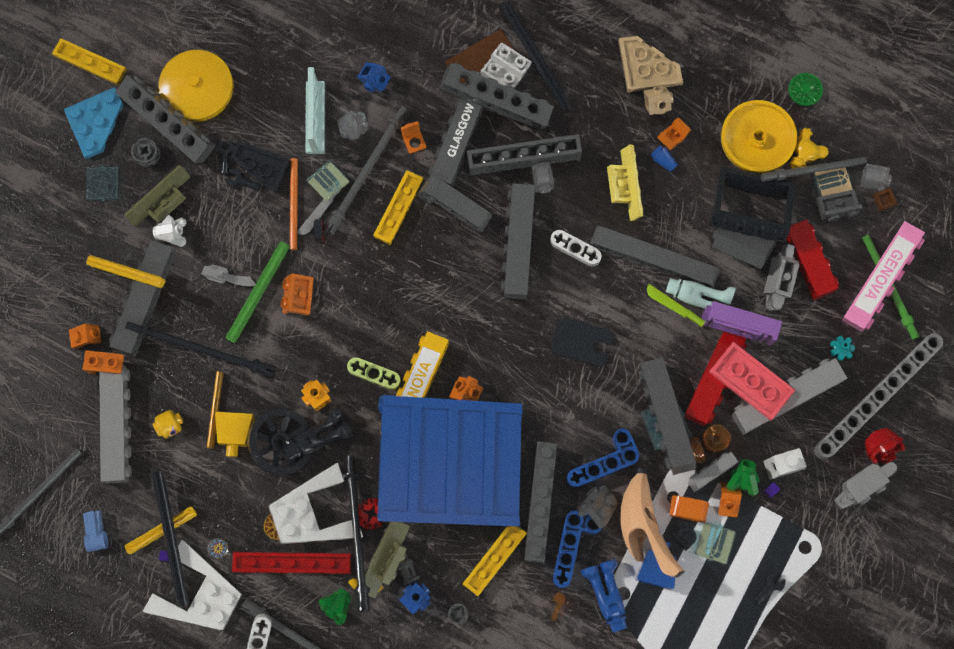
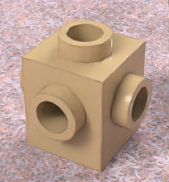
M656 86L653 89L644 91L645 108L650 115L664 114L672 110L673 95L665 86Z

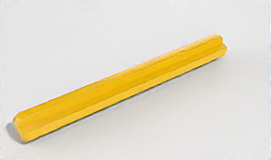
M92 255L88 256L86 264L91 267L158 288H163L166 282L160 276Z

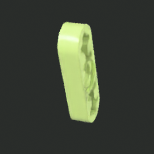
M352 358L347 364V369L351 375L386 389L395 390L401 384L400 376L396 372L363 359ZM358 362L359 366L364 369L365 365H367L365 376L362 375L364 373L362 370L357 369L356 372L353 371L352 364L356 365ZM377 369L380 372L379 377L371 379L368 375L369 371ZM383 372L386 373L385 377L391 379L392 376H395V380L397 381V383H392V385H389V381L383 379V382L381 383L380 381L383 377Z

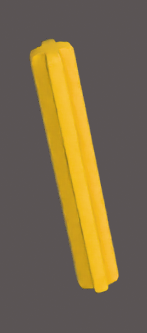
M192 506L172 517L174 528L197 515ZM162 523L126 544L124 547L127 553L133 554L164 535Z

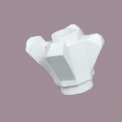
M168 215L162 223L154 226V238L157 241H166L183 247L186 244V239L181 235L183 233L182 227L186 226V220L181 217L174 221Z

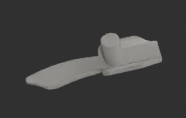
M214 264L204 266L201 273L208 280L220 284L228 281L240 286L254 287L256 285L250 276L230 275L226 268Z

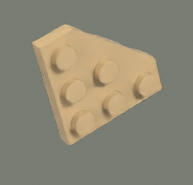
M638 36L619 38L618 42L627 93L650 90L656 86L671 87L683 84L681 69L678 63L666 58L662 52L653 46L650 47Z

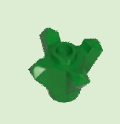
M741 460L738 467L730 472L732 478L727 484L729 491H735L737 488L748 490V494L752 496L759 492L757 483L760 480L756 472V464L753 461Z
M339 588L333 594L320 598L319 605L329 618H335L334 621L341 625L345 623L348 605L352 596L346 590Z

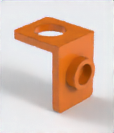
M418 121L401 127L402 137L409 154L426 149ZM411 139H419L420 145L417 148L411 147L409 144Z
M721 481L718 515L737 517L742 497L741 490L737 488L735 491H729L726 488L728 482Z

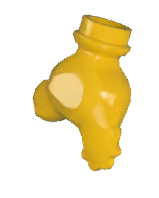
M804 128L802 131H799V140L794 150L797 157H793L789 165L792 169L806 167V163H812L817 159H824L829 153L828 148L818 146L812 142L810 137L813 133L810 129Z

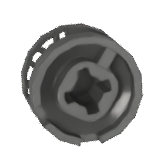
M148 138L139 139L131 148L133 158L144 167L153 166L160 159L161 152L159 147Z

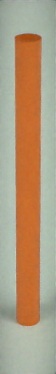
M291 158L290 250H297L298 159Z

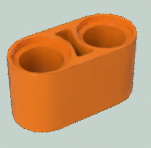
M673 495L669 516L706 523L709 502Z

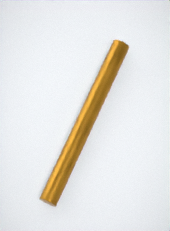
M216 372L206 444L207 449H214L216 436L215 412H219L223 372Z

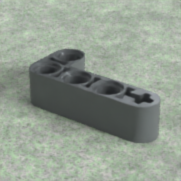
M435 176L428 177L417 194L425 202L436 203L479 232H483L492 217L490 212Z

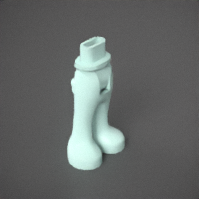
M670 278L666 292L673 294V298H678L687 304L705 309L712 302L701 298V296H707L730 305L736 288L728 287L726 290L720 291L697 282L681 281L680 278L678 281Z

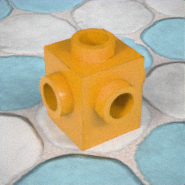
M311 380L301 390L304 394L301 397L307 407L311 405L316 412L332 402L327 394L330 390L324 382L320 384L318 380Z

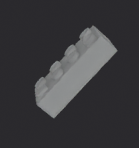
M732 452L724 453L719 457V460L715 459L712 461L709 467L705 466L702 468L699 474L697 472L689 478V486L694 493L736 465L738 460Z

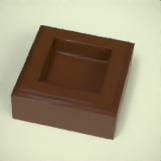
M891 187L872 195L879 212L898 205Z

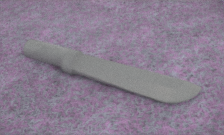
M339 181L336 183V188L340 187ZM336 189V193L327 201L325 199L322 200L299 228L297 234L305 235L312 230L315 219H320L334 201L333 198L339 192V189Z

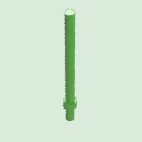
M866 235L862 239L875 265H877L881 257L870 235ZM895 288L891 293V297L902 318L901 322L907 328L912 340L917 339L920 336L913 324L914 320L911 315L909 316Z

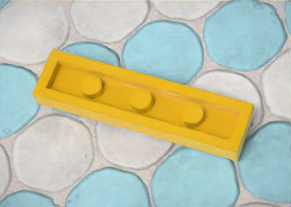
M60 38L52 52L54 57L116 85L120 84L127 71L124 66Z
M406 170L373 235L374 238L391 245L424 181L423 177Z
M507 526L463 582V585L479 596L527 533L518 526Z

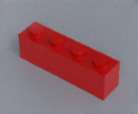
M806 219L791 225L786 241L788 244L795 246L793 256L799 262V270L813 300H817L834 293L839 288V282L830 270L831 264L828 258H825L822 253L823 247L821 242L816 240L813 225L809 224Z

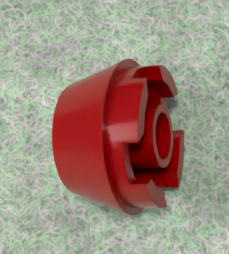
M889 428L876 430L865 440L868 460L876 465L878 464L877 462H881L884 465L897 458L895 454L899 450H905L903 439Z

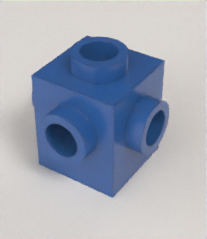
M367 62L357 76L364 84V88L370 92H382L387 87L388 81L391 78L383 66Z
M410 583L402 591L404 595L399 599L414 615L419 609L422 612L430 605L428 601L430 599L428 595L430 591L423 583L420 586L417 583L414 585ZM415 594L420 595L418 601L413 600Z

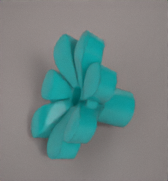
M838 336L836 341H831L830 346L834 349L830 351V354L832 356L838 355L837 359L839 361H843L844 357L851 359L853 356L852 352L855 351V346L850 345L851 338L848 337L844 340L842 336Z

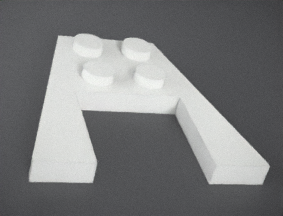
M338 463L269 505L281 544L353 539L352 520L319 530L307 495L344 482Z
M182 540L178 546L181 563L206 575L204 582L188 611L152 593L143 612L224 630L242 594Z

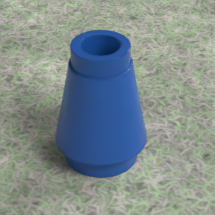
M662 145L650 155L653 161L669 172L678 165L668 149Z

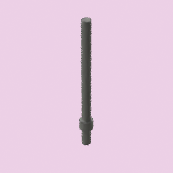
M866 157L788 170L783 168L776 169L774 172L761 174V180L775 179L779 181L785 180L786 177L864 165L867 163Z
M76 448L9 516L6 515L1 520L0 535L7 528L10 529L15 524V520L82 454L79 449Z

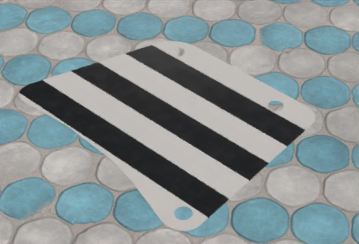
M670 469L652 504L664 540L670 543L669 550L673 556H676V561L685 573L675 578L673 590L635 581L642 562L636 561L630 551L627 550L614 575L618 589L627 587L630 590V597L627 600H623L625 609L623 616L627 617L625 619L627 628L645 649H747L765 617L775 604L819 559L822 551L820 540L815 534L744 496L741 497L737 517L718 515L721 498L720 483L713 480L694 493L688 482L690 481L689 478L697 471L692 470L673 475ZM675 491L682 497L709 502L706 523L713 526H711L705 548L706 555H711L709 548L711 547L716 527L712 550H716L721 534L718 552H722L727 530L735 532L726 564L712 560L721 555L718 552L713 555L715 558L712 556L705 558L696 555L704 523L669 516L671 506L667 500L669 492ZM682 527H690L696 533V541L687 551L672 537ZM648 537L643 543L644 557L648 550H653ZM808 541L811 544L812 549L810 553L802 554L799 551L798 546L800 542ZM778 572L777 576L773 579V583L778 585L781 580L785 579L784 589L782 591L773 590L760 605L756 604L753 599L767 585L765 577L770 573Z

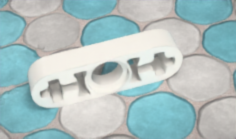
M556 230L552 233L550 242L554 248L588 266L599 264L601 252L597 248L562 230ZM562 236V240L566 243L568 239L571 241L568 243L567 248H564L565 243L562 241L556 243V238L554 237ZM572 244H579L581 251L574 253L570 247ZM584 248L587 249L586 253L589 255L595 253V258H597V260L593 259L592 261H590L589 256L586 254H584V257H582L581 255L584 252Z
M259 614L255 617L247 649H266L272 624L271 618L268 615ZM265 620L266 625L263 627L262 634L258 633L260 624L257 623ZM259 638L263 641V646L255 648L252 645V641Z

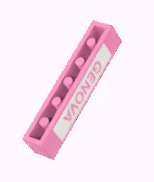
M904 221L842 321L861 332L865 328L869 330L874 322L872 316L875 312L879 314L884 306L882 300L885 296L890 297L895 289L892 286L894 281H900L905 273L902 270L905 264L910 265L915 257L912 254L915 248L920 249L925 239L922 237L925 232Z

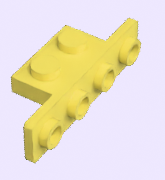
M628 145L621 150L622 165H609L607 171L612 203L628 204L630 221H635L643 216V206L636 166V153L634 145Z

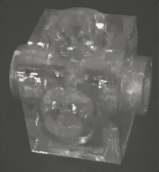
M346 112L343 117L337 120L342 138L356 140L360 138V135L369 130L366 115L363 112Z

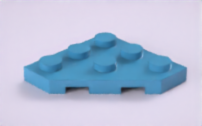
M115 87L64 109L85 159L104 151L105 143L116 124V118L124 106L121 98L115 93L117 90Z

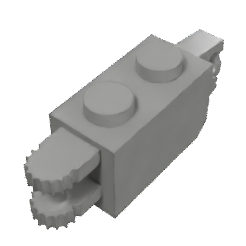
M782 245L781 252H778L776 257H772L764 294L767 295L765 306L768 311L780 310L785 298H791L799 268V262L793 257L795 248L793 245Z

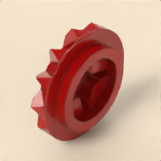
M368 498L358 506L360 525L365 529L375 530L386 522L378 521L377 516L372 517L369 521V515L364 512V510L371 511L375 506V513L378 515V499Z

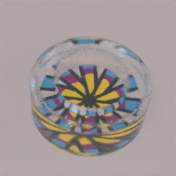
M216 538L209 542L207 550L210 556L220 559L227 554L228 545L224 540Z

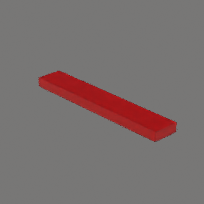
M233 552L232 572L351 574L352 554Z

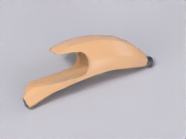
M637 468V474L630 481L622 500L620 521L623 538L633 558L638 562H643V543L648 537L662 572L671 577L678 578L685 571L671 554L658 526L650 494L647 470Z

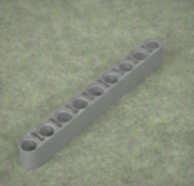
M933 333L924 338L815 446V455L823 460L834 455L943 346L942 337ZM928 340H932L935 343V348L929 345ZM915 353H919L922 356V361L916 359ZM902 366H906L909 369V374H905L902 371ZM889 379L895 381L896 387L889 385ZM875 392L881 393L882 401L876 399ZM862 405L869 408V414H865L862 411ZM849 418L855 420L856 427H851L848 424ZM835 432L842 434V441L835 438ZM822 445H826L829 448V454H824L821 451Z

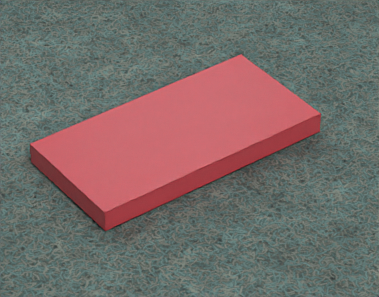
M732 342L709 371L712 376L770 421L773 420L795 392L794 388L734 342Z

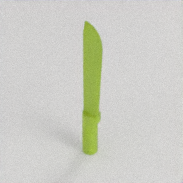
M648 284L647 293L652 299L680 314L682 317H687L700 327L704 326V320Z

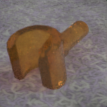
M557 592L553 598V601L557 603L551 617L553 621H556L559 610L566 599L565 595Z

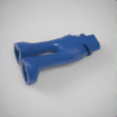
M616 559L599 564L609 592L608 595H606L602 586L597 565L581 570L583 577L589 579L592 584L600 610L607 620V625L610 624L612 633L627 628L625 622L627 617L623 616L625 614L623 600L614 578V570L618 566Z

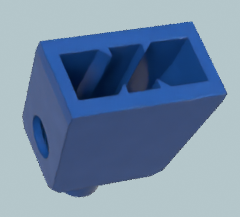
M648 550L635 581L673 590L675 587V577L664 574L653 550Z

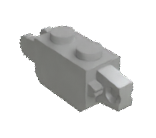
M889 462L881 467L876 464L867 466L843 483V492L834 499L835 503L840 509H844L852 504H865L871 499L870 495L876 492V494H879L887 488L885 484L890 482L888 477L897 471L896 464Z

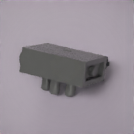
M716 228L712 239H714L713 248L733 256L735 261L742 260L760 269L766 263L777 243L774 240Z

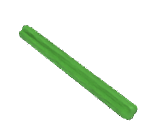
M279 242L226 335V339L230 342L235 343L289 250L290 246L285 242Z

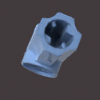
M101 511L84 513L86 535H84V545L86 551L91 552L108 548V537L104 531Z

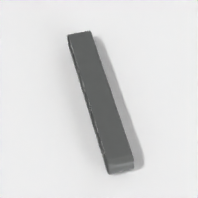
M601 226L595 228L590 242L591 246L603 252L683 280L700 283L712 289L720 272V269L715 266Z

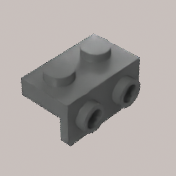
M855 190L820 196L816 199L822 220L835 221L841 216H847V218L854 217L862 209V204H858Z
M605 485L599 488H592L587 493L588 496L581 504V509L578 512L580 517L589 514L600 529L607 525L619 503Z

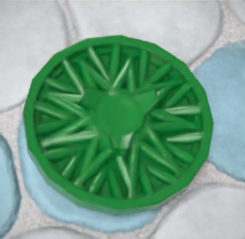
M800 73L790 81L788 93L796 104L812 106L822 97L823 86L815 75Z

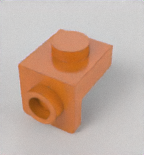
M678 117L657 138L669 150H672L684 141L691 129Z
M83 324L69 330L71 348L78 349L88 344L101 343L98 325Z

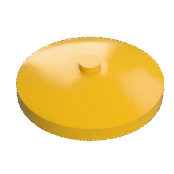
M190 50L173 57L165 65L159 78L160 97L170 101L171 107L181 111L185 115L184 118L191 122L205 121L218 115L228 105L233 93V78L226 63L217 55L204 50Z
M764 100L748 101L735 107L726 117L721 130V144L727 158L738 168L757 174L773 172L786 164L792 156L797 143V131L790 115L780 106Z

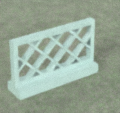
M308 67L306 154H325V82L317 80L314 67Z

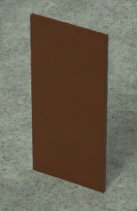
M500 29L449 58L445 63L447 67L451 63H457L466 70L480 73L501 42L513 50L514 48ZM459 78L462 84L466 82L465 79Z

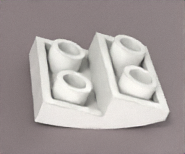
M501 42L480 74L485 78H494L502 85H510L515 88L532 62Z

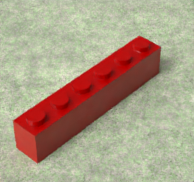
M725 331L722 332L683 417L702 426L712 422L716 414L713 412L715 405H720L723 399L721 392L723 388L727 389L728 387L712 376L709 371L732 342L745 350L747 344L744 343L745 337Z

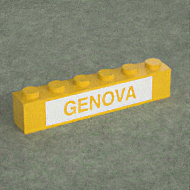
M428 331L425 336H421L418 344L420 346L418 354L414 353L411 359L412 368L410 371H406L403 378L405 384L403 388L398 389L396 396L426 398L448 348V339Z

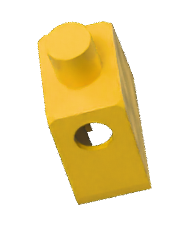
M215 412L217 442L221 446H227L226 457L236 458L238 457V447H248V434L252 424L255 422V416L247 413Z

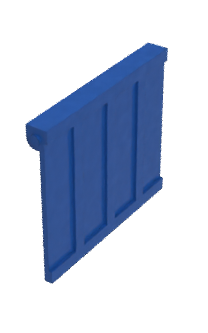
M390 395L380 396L378 408L382 415L378 521L520 526L522 404Z

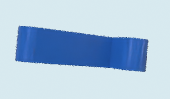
M622 428L614 433L612 441L616 452L572 469L566 478L568 486L575 489L633 466L639 459V452L630 432ZM624 434L627 442H618L617 435ZM632 452L635 458L633 461H628L625 459L624 454ZM607 460H615L617 463L616 468H609L606 464ZM594 466L599 470V474L592 476L589 474L588 469ZM581 470H584L585 476L581 477L578 483L571 481L573 474L578 477L583 474Z
M571 511L565 518L553 573V584L557 588H566L571 582L581 532L595 535L601 530L599 527L597 530L589 528L588 522L593 520L589 514L580 517L578 515L579 511ZM577 516L579 524L576 526L571 525L569 517ZM565 536H574L575 544L567 545L565 543ZM563 554L571 557L569 565L562 564L560 558ZM558 566L563 569H570L569 572L565 571L564 578L567 579V582H563L562 585L556 579V577H560L562 570H558Z

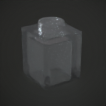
M550 162L531 165L535 192H550L554 188Z
M867 164L862 172L860 187L879 191L884 190L891 182L890 168Z

